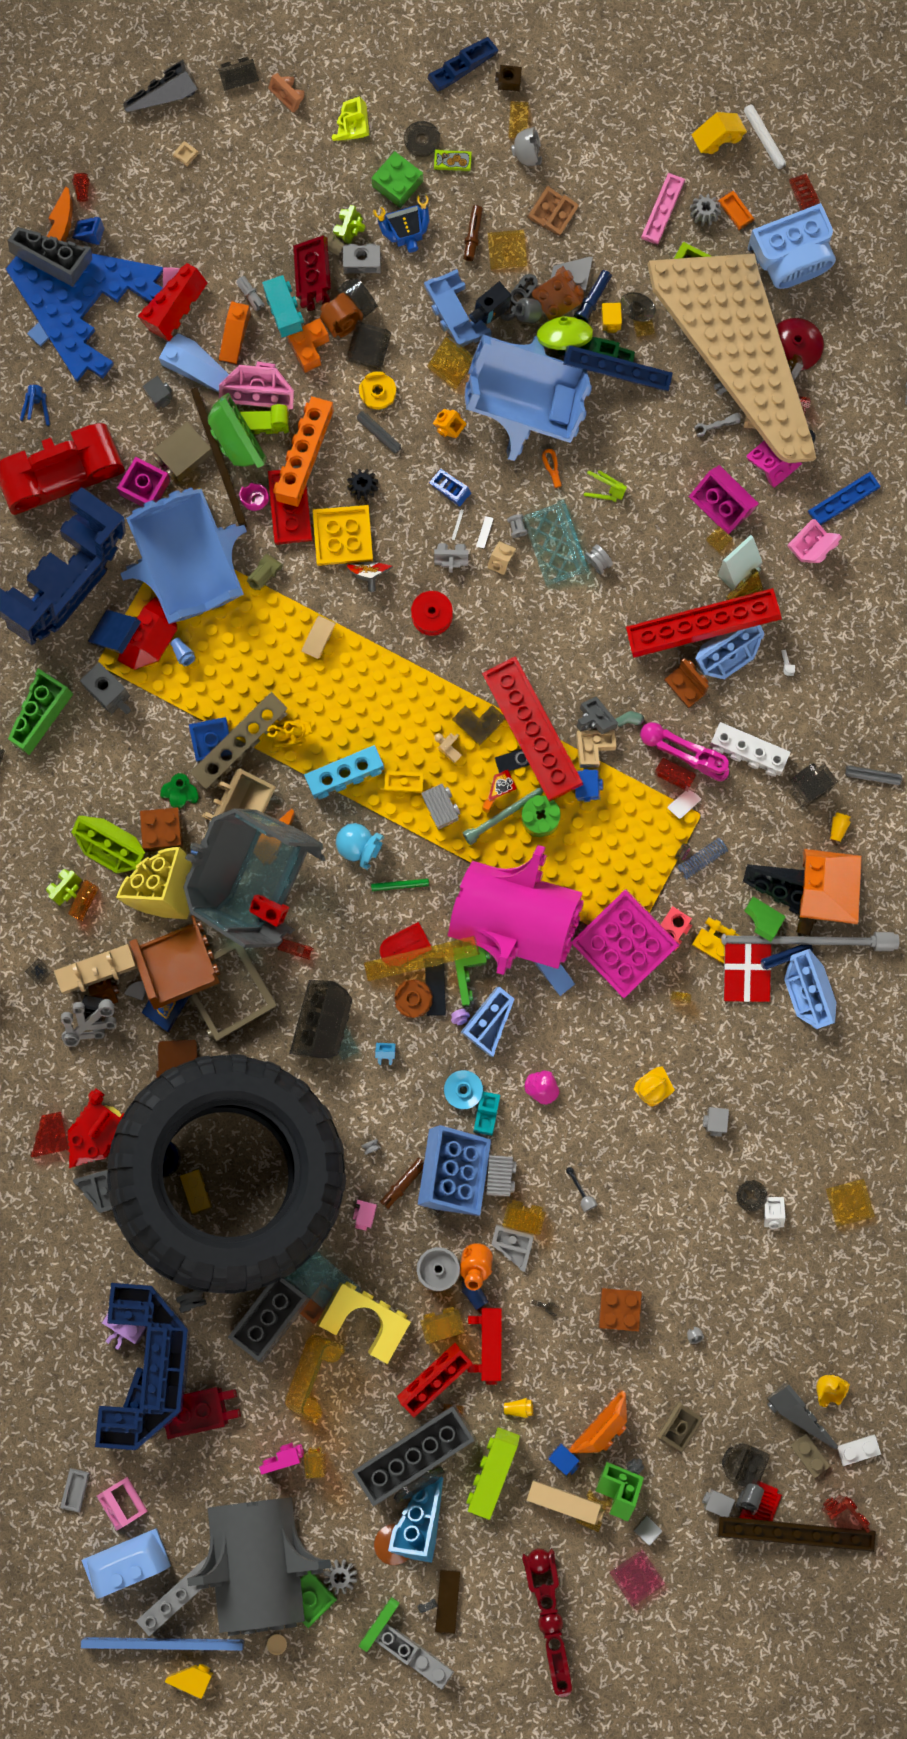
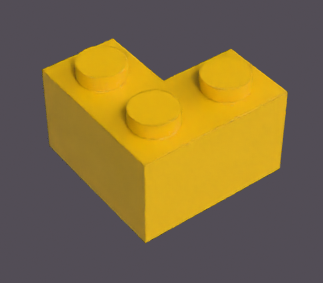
M716 112L691 135L701 153L713 154L719 150V146L723 143L735 144L739 142L747 131L738 113Z

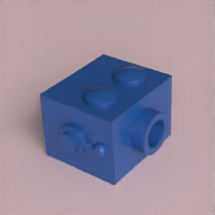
M583 769V771H577L583 782L582 786L575 789L577 801L590 802V800H601L600 790H603V779H600L598 770Z

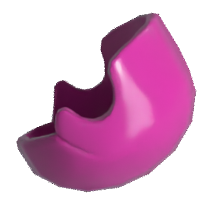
M250 483L249 486L240 489L239 497L241 503L248 510L258 511L269 502L268 491L261 484Z

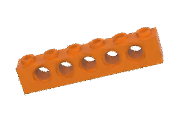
M311 396L309 403L305 404V415L303 419L300 418L299 430L293 436L292 449L287 452L286 465L282 466L280 470L279 483L276 482L274 486V493L278 502L296 507L299 506L334 412L333 402ZM291 481H292V482H295L294 484H291V485L287 484L288 482H291Z

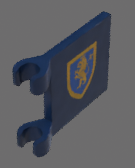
M192 995L154 1010L148 1000L142 1014L169 1032L188 998Z

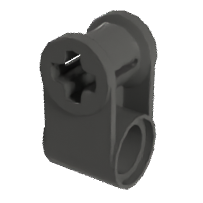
M747 1484L744 1490L741 1491L735 1507H741L755 1515L764 1494V1489L755 1484Z

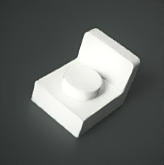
M764 1197V1227L771 1229L784 1227V1197Z

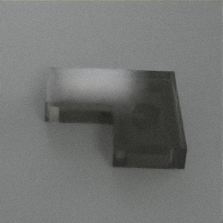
M493 705L480 718L467 706H464L452 719L479 746L506 720L504 715Z

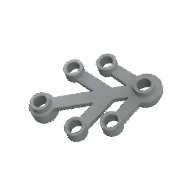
M109 999L102 1000L98 1005V1009L86 1020L84 1016V1003L75 1002L73 1004V1013L76 1014L78 1026L75 1029L72 1026L73 1014L70 1012L62 1013L61 1022L65 1027V1032L62 1033L63 1043L66 1046L74 1047L82 1039L104 1038V1029H114L116 1027V1018L110 1017L114 1014V1004ZM102 1016L107 1017L104 1022H96ZM85 1030H93V1032H84V1031H85Z

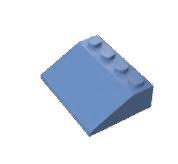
M441 1125L429 1129L418 1205L435 1210L480 1216L491 1139Z

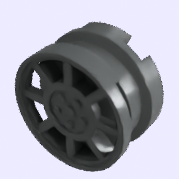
M193 1291L177 1297L176 1301L180 1304V1313L206 1305V1300L202 1297L203 1292Z

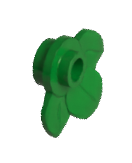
M183 773L175 774L171 778V782L164 784L161 788V798H169L173 808L178 807L180 810L186 801L191 803L198 802L197 788L190 784L188 776ZM178 779L183 781L182 786L177 785Z

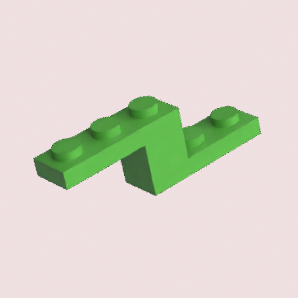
M477 945L453 948L462 1007L470 1006V1001H473L472 990L467 989L466 983L470 982L469 972L464 971V968L487 965L486 960L490 959L489 952Z

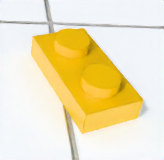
M385 771L384 791L422 793L424 773Z

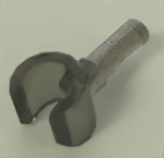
M534 1299L531 1301V1304L545 1309L550 1315L557 1316V1314L551 1312L553 1307L560 1308L555 1303L549 1302L546 1304Z

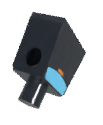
M500 281L497 282L476 300L475 310L469 314L471 321L476 324L482 320L485 324H489L507 312L511 293Z

